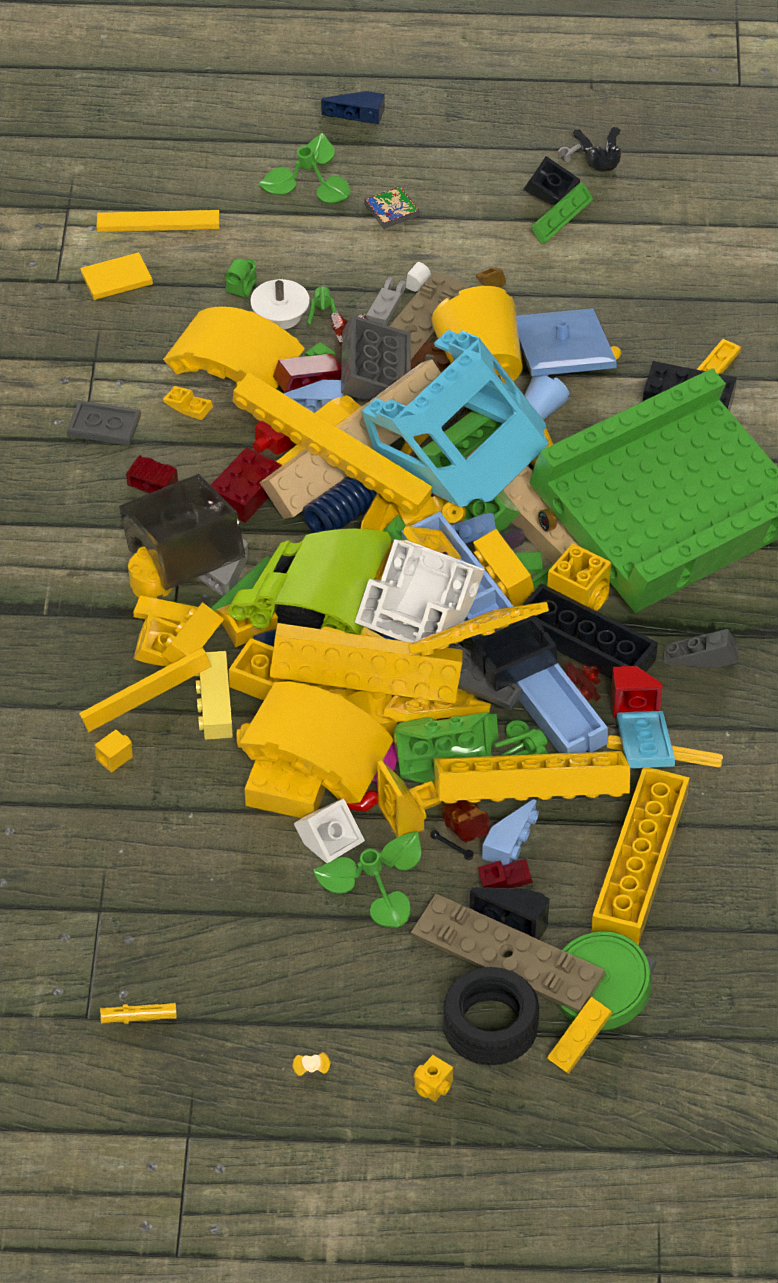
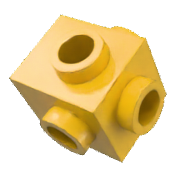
M432 1055L424 1065L418 1066L414 1073L415 1090L423 1098H429L436 1102L441 1095L445 1096L451 1087L453 1067Z

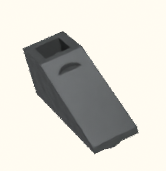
M725 629L665 644L663 662L672 665L719 668L738 663L739 645L730 631Z

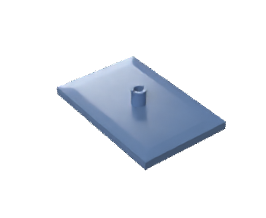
M593 308L516 316L520 348L531 376L617 368V361Z

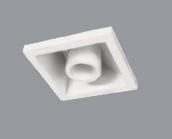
M344 798L318 809L294 823L304 845L326 863L331 862L365 841Z

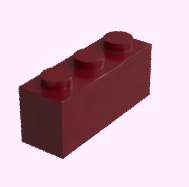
M333 354L278 360L273 377L286 393L321 380H341V364Z

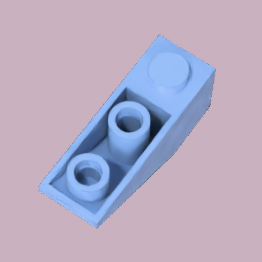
M321 380L284 393V395L313 413L332 399L344 396L341 393V380Z
M531 800L491 827L483 843L482 859L493 863L501 861L502 865L510 864L513 860L518 859L521 851L520 845L522 842L527 841L530 833L529 827L531 824L536 823L539 811L536 810L537 800Z

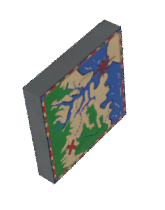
M400 186L365 199V206L383 229L419 216V209Z

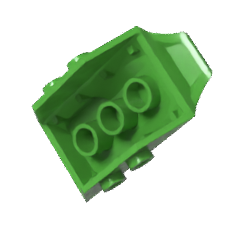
M485 712L463 717L454 716L450 719L438 721L434 718L426 717L399 723L394 728L393 738L400 777L423 784L432 781L434 784V758L492 756V746L498 739L497 714Z

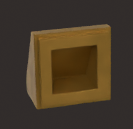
M491 267L476 275V278L483 286L502 287L506 284L504 273L501 269Z

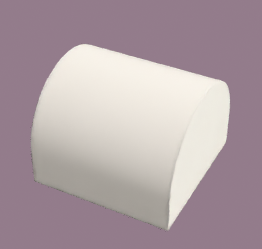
M417 262L407 274L406 288L415 292L419 291L421 286L431 276L429 268L423 263Z

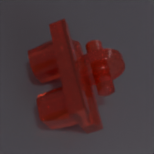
M569 662L565 666L567 670L566 675L575 686L577 684L580 686L578 690L587 702L591 699L597 702L601 696L596 692L597 688L592 682L595 685L600 683L601 680L598 678L600 670L596 666L588 668L584 665L581 668V671L584 673L582 674Z

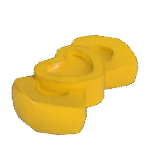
M324 1052L312 1056L297 1055L293 1059L292 1067L298 1076H302L306 1071L314 1072L316 1070L326 1074L330 1068L331 1061Z

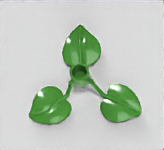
M324 133L315 137L307 146H302L298 149V161L295 162L296 167L293 175L291 170L280 167L270 171L259 182L260 187L270 194H288L296 188V181L294 179L297 177L299 167L301 166L305 170L314 168L320 183L323 184L317 189V196L322 202L328 204L341 202L350 197L351 194L350 187L343 178L331 176L325 182L316 166V163L320 165L329 163L335 156L334 147Z
M415 831L392 840L383 848L381 854L374 849L363 851L360 856L361 862L358 863V869L352 859L347 857L336 858L313 869L315 877L326 890L342 894L351 891L355 887L354 878H359L363 869L367 875L375 876L383 898L376 899L371 905L370 914L374 922L384 927H402L410 916V902L407 896L400 891L392 892L387 896L379 873L382 870V863L389 868L395 866L400 871H406L418 865L422 857L419 834Z

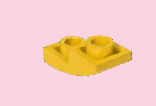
M174 386L163 399L164 403L171 408L199 420H203L213 408L211 400L194 397L192 390Z

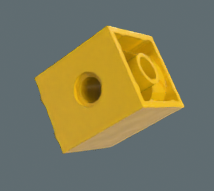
M572 543L548 571L547 586L598 611L609 596L611 562Z

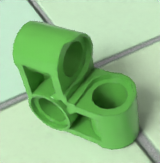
M241 258L232 262L225 274V290L227 293L243 298L249 296L251 289L257 281L256 263L254 260H244Z

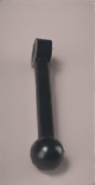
M437 830L431 832L430 836L432 839H438L462 853L466 860L473 859L474 853L472 850H464L442 837Z

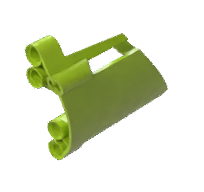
M337 529L308 534L299 543H291L289 540L282 542L253 589L240 590L235 594L228 608L229 615L236 620H244L249 617L253 626L263 629L268 627L278 604L291 605L326 614L321 629L325 626L345 631V633L359 635L365 626L355 623L368 581L369 579H374L392 539L388 532L380 530ZM282 555H296L286 574L274 572Z

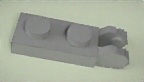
M388 277L384 288L381 289L369 309L366 319L387 325L401 301V296L406 288V281L400 280L396 291H392L394 279Z

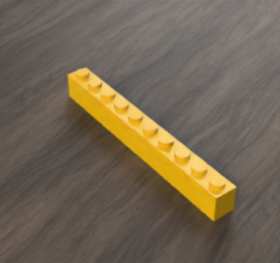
M248 372L234 389L233 403L239 409H245L253 414L257 420L269 424L276 432H282L294 443L306 447L313 455L322 457L329 465L344 471L348 477L357 479L369 490H374L381 494L385 500L394 502L404 512L417 516L431 498L433 488L431 485Z

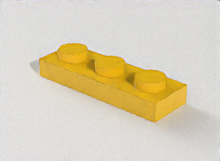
M591 997L547 1059L569 1074L613 1012Z

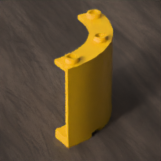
M211 307L198 312L163 360L177 375L185 372H197L199 369L207 370L208 374L222 379L228 377L237 382L235 386H238L249 372L276 389L279 384L273 375L278 360L298 358L305 348L299 343L297 338L255 312L233 307Z
M286 681L274 682L239 745L251 760L278 762L281 759L290 762L292 768L307 775L315 774L323 780L321 783L338 800L344 798L347 804L361 802L378 770L377 762L383 761L394 739L384 726L380 725L364 710L346 700L342 695L307 684Z

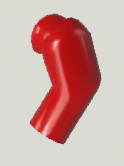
M370 790L364 794L360 803H347L349 810L369 811L378 803V792Z

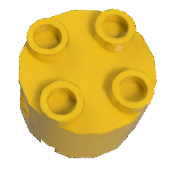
M141 547L129 560V584L136 596L140 597L142 595L157 599V596L163 594L164 597L171 592L174 586L172 557L169 553L158 549Z

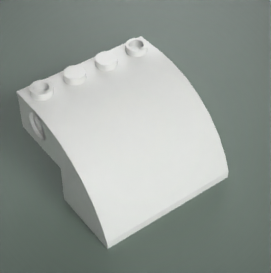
M395 539L382 579H369L355 623L398 640L412 643L464 622L470 611L485 569L411 541Z

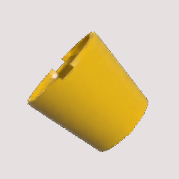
M495 286L471 287L459 291V295L451 300L446 298L437 306L432 315V326L438 339L447 330L457 334L463 330L477 336L513 382L519 377L522 371V359L516 309L513 297H510L506 290ZM445 351L450 363L452 364L454 362L452 354ZM494 367V371H495L496 375L500 378V380H501L502 382L506 383L505 380L502 378V376L499 374V372H498V371L495 369V367Z

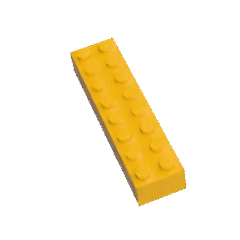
M277 623L270 677L455 704L462 667L463 650L453 648L434 649L435 653L421 656L420 652L410 654L408 644L412 642Z
M622 751L434 758V786L439 801L444 803H456L457 800L480 802L481 799L503 801L505 798H514L515 800L522 801L527 800L528 797H538L539 799L547 800L551 799L552 796L571 799L575 798L576 795L595 798L599 794L619 797L623 793H630V765Z
M650 767L642 769L593 913L591 933L614 932L630 938L639 945L688 795L689 777Z

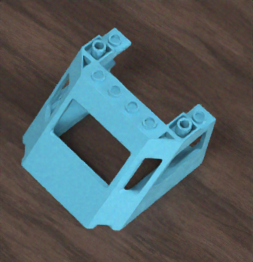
M447 330L434 342V345L452 354L454 362L407 406L392 399L385 402L375 398L361 412L373 449L431 485L433 487V494L463 507L467 506L473 499H480L484 502L492 501L539 455L541 450L548 446V440L544 436L546 423L481 339L463 330L459 334ZM494 367H495V369L499 372V374L502 376V378L505 380L506 383L502 382V381L500 380V378L496 375V373H495V371H494ZM463 406L502 423L466 460L442 430V426ZM375 423L401 435L420 460L380 442ZM428 433L449 459L451 465L436 468L413 437Z

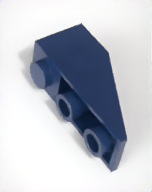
M369 91L321 99L322 115L373 124L380 123L385 109V94Z

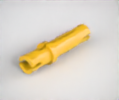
M176 1003L142 1006L123 1004V1007L100 1008L101 1024L113 1022L129 1024V1022L176 1019Z

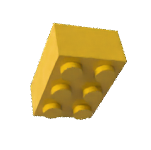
M495 529L473 542L476 550L473 554L513 606H521L535 591L531 575L498 530Z
M281 759L278 762L255 760L245 786V804L253 808L303 818L319 809L326 787L321 784L323 782L321 778L313 773L307 775L292 768L290 762Z

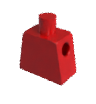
M259 421L255 426L256 441L252 443V446L258 453L268 449L274 454L279 455L297 445L282 432H276L264 421Z

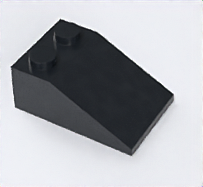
M472 887L470 890V909L538 940H540L548 927L550 898L540 892L517 888Z

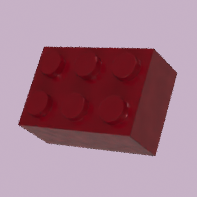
M246 447L208 487L209 505L246 523L269 498L260 482L279 469L282 464Z

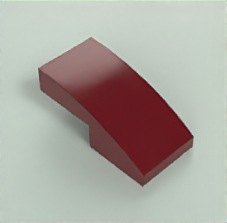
M526 859L502 865L501 861L478 867L483 888H515L533 883Z

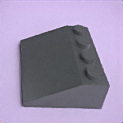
M352 315L342 331L341 393L359 399H373L411 371V333Z

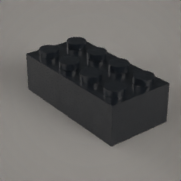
M653 361L644 387L643 401L706 371ZM718 374L726 383L720 401L730 411L735 396L737 377Z

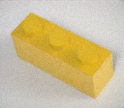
M203 602L198 609L193 607L185 617L188 620L187 623L182 620L175 629L176 637L171 634L164 643V646L167 648L162 656L171 663H174L201 649L224 618Z

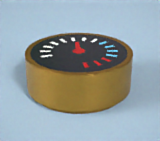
M550 508L539 511L538 520L541 528L545 532L554 530L557 526L554 512Z

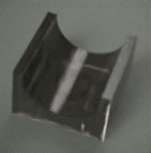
M200 474L119 506L129 551L133 554L139 548L146 547L157 569L161 585L165 590L246 557L237 512Z

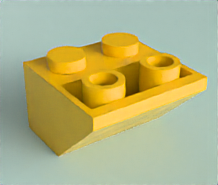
M230 604L215 611L224 618L222 625L235 647L247 643L250 638L254 639L253 636L277 629L278 616L276 613H274L268 627L260 629L251 624L249 617L244 620L232 618L228 612Z

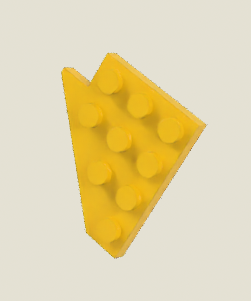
M460 689L457 690L455 704L394 695L386 705L383 716L389 717L396 722L426 717L434 719L450 718L485 712L489 713L491 704L476 700L477 696Z

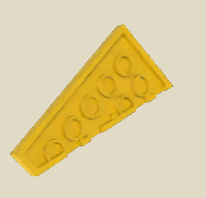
M547 602L491 610L408 644L410 654L420 652L421 656L435 653L434 649L447 648L449 644L461 642L463 639L478 634L489 635L495 633V629H503L508 627L509 624L517 623L530 616L549 611Z

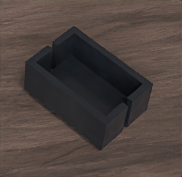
M533 615L473 642V657L483 674H486V678L495 691H498L556 665L557 645L547 632L544 633V628Z

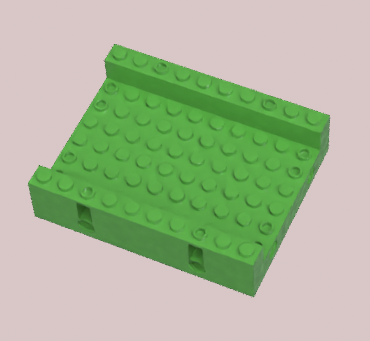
M713 368L541 450L529 482L582 548L611 562L610 583L635 613L778 540V467L720 401L726 383Z

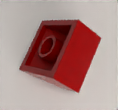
M637 666L613 667L611 685L613 718L617 717V713L660 711L662 683Z

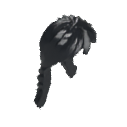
M618 127L611 128L605 150L598 145L593 147V144L580 129L574 130V137L580 141L583 149H585L588 162L595 170H611L617 167L621 158V148L616 146V137L621 131Z

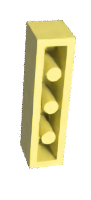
M226 651L206 652L211 667L195 675L200 676V680H196L197 694L202 696V698H197L198 712H203V716L198 717L199 731L204 730L205 740L233 738Z

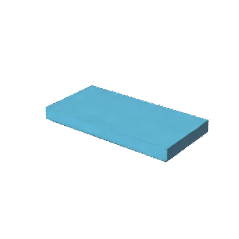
M663 711L617 713L616 720L624 756L630 768L675 766V757Z

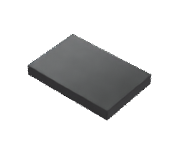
M79 400L67 429V436L130 446L141 417V410Z

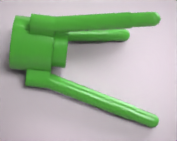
M326 287L317 288L314 291V299L311 300L307 324H311L316 306L322 310L330 306L335 322L340 328V319L334 305V299L331 298L330 290Z
M532 729L527 733L495 743L494 746L498 748L523 740L522 743L502 753L501 756L511 755L524 747L529 752L534 751V754H542L546 751L544 746L548 744V741L540 729Z

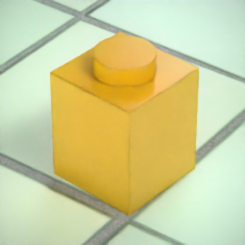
M114 730L94 745L96 760L111 773L133 757L131 740L128 736L122 735L117 730Z

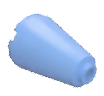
M548 375L533 376L524 395L543 421L569 400L568 396L570 394L567 387L558 378L555 377L553 380L547 377Z

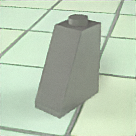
M231 532L194 561L195 577L223 597L236 585L248 560V543L242 537H238Z

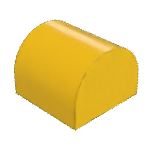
M432 781L411 788L415 794L416 803L418 806H422L424 810L442 803V801H439Z

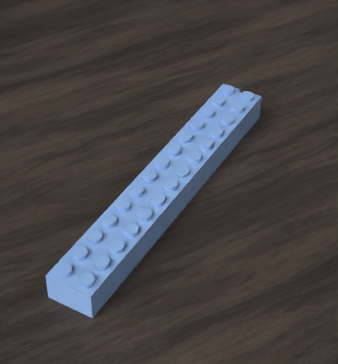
M441 512L412 525L414 527L442 530L461 556V561L483 568ZM402 530V540H408ZM486 570L482 576L474 602L464 621L494 609L514 607ZM478 634L476 636H472L471 638L475 642L488 635ZM558 663L516 682L522 689L519 701L559 753H583L587 750L593 752L608 744V727Z

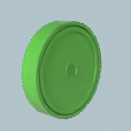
M593 932L576 938L563 948L562 951L605 970L606 975L592 996L613 1012L601 1030L622 1026L634 1019L644 1009L652 991V974L644 952L634 941L614 932ZM557 1004L563 1015L571 1022L578 1016L579 1013Z

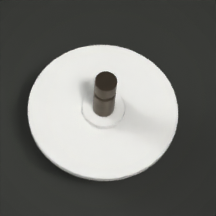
M277 279L267 281L258 286L251 295L253 311L283 329L295 326L309 306V295L306 289L290 280Z

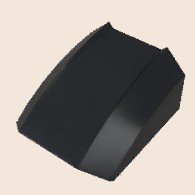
M545 156L523 190L541 200L557 204L580 183V179Z

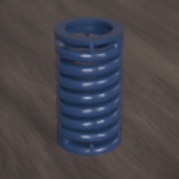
M347 476L303 507L304 520L313 533L343 528L347 523H350L353 519L363 514L365 510L369 509L377 492L369 490L357 479Z

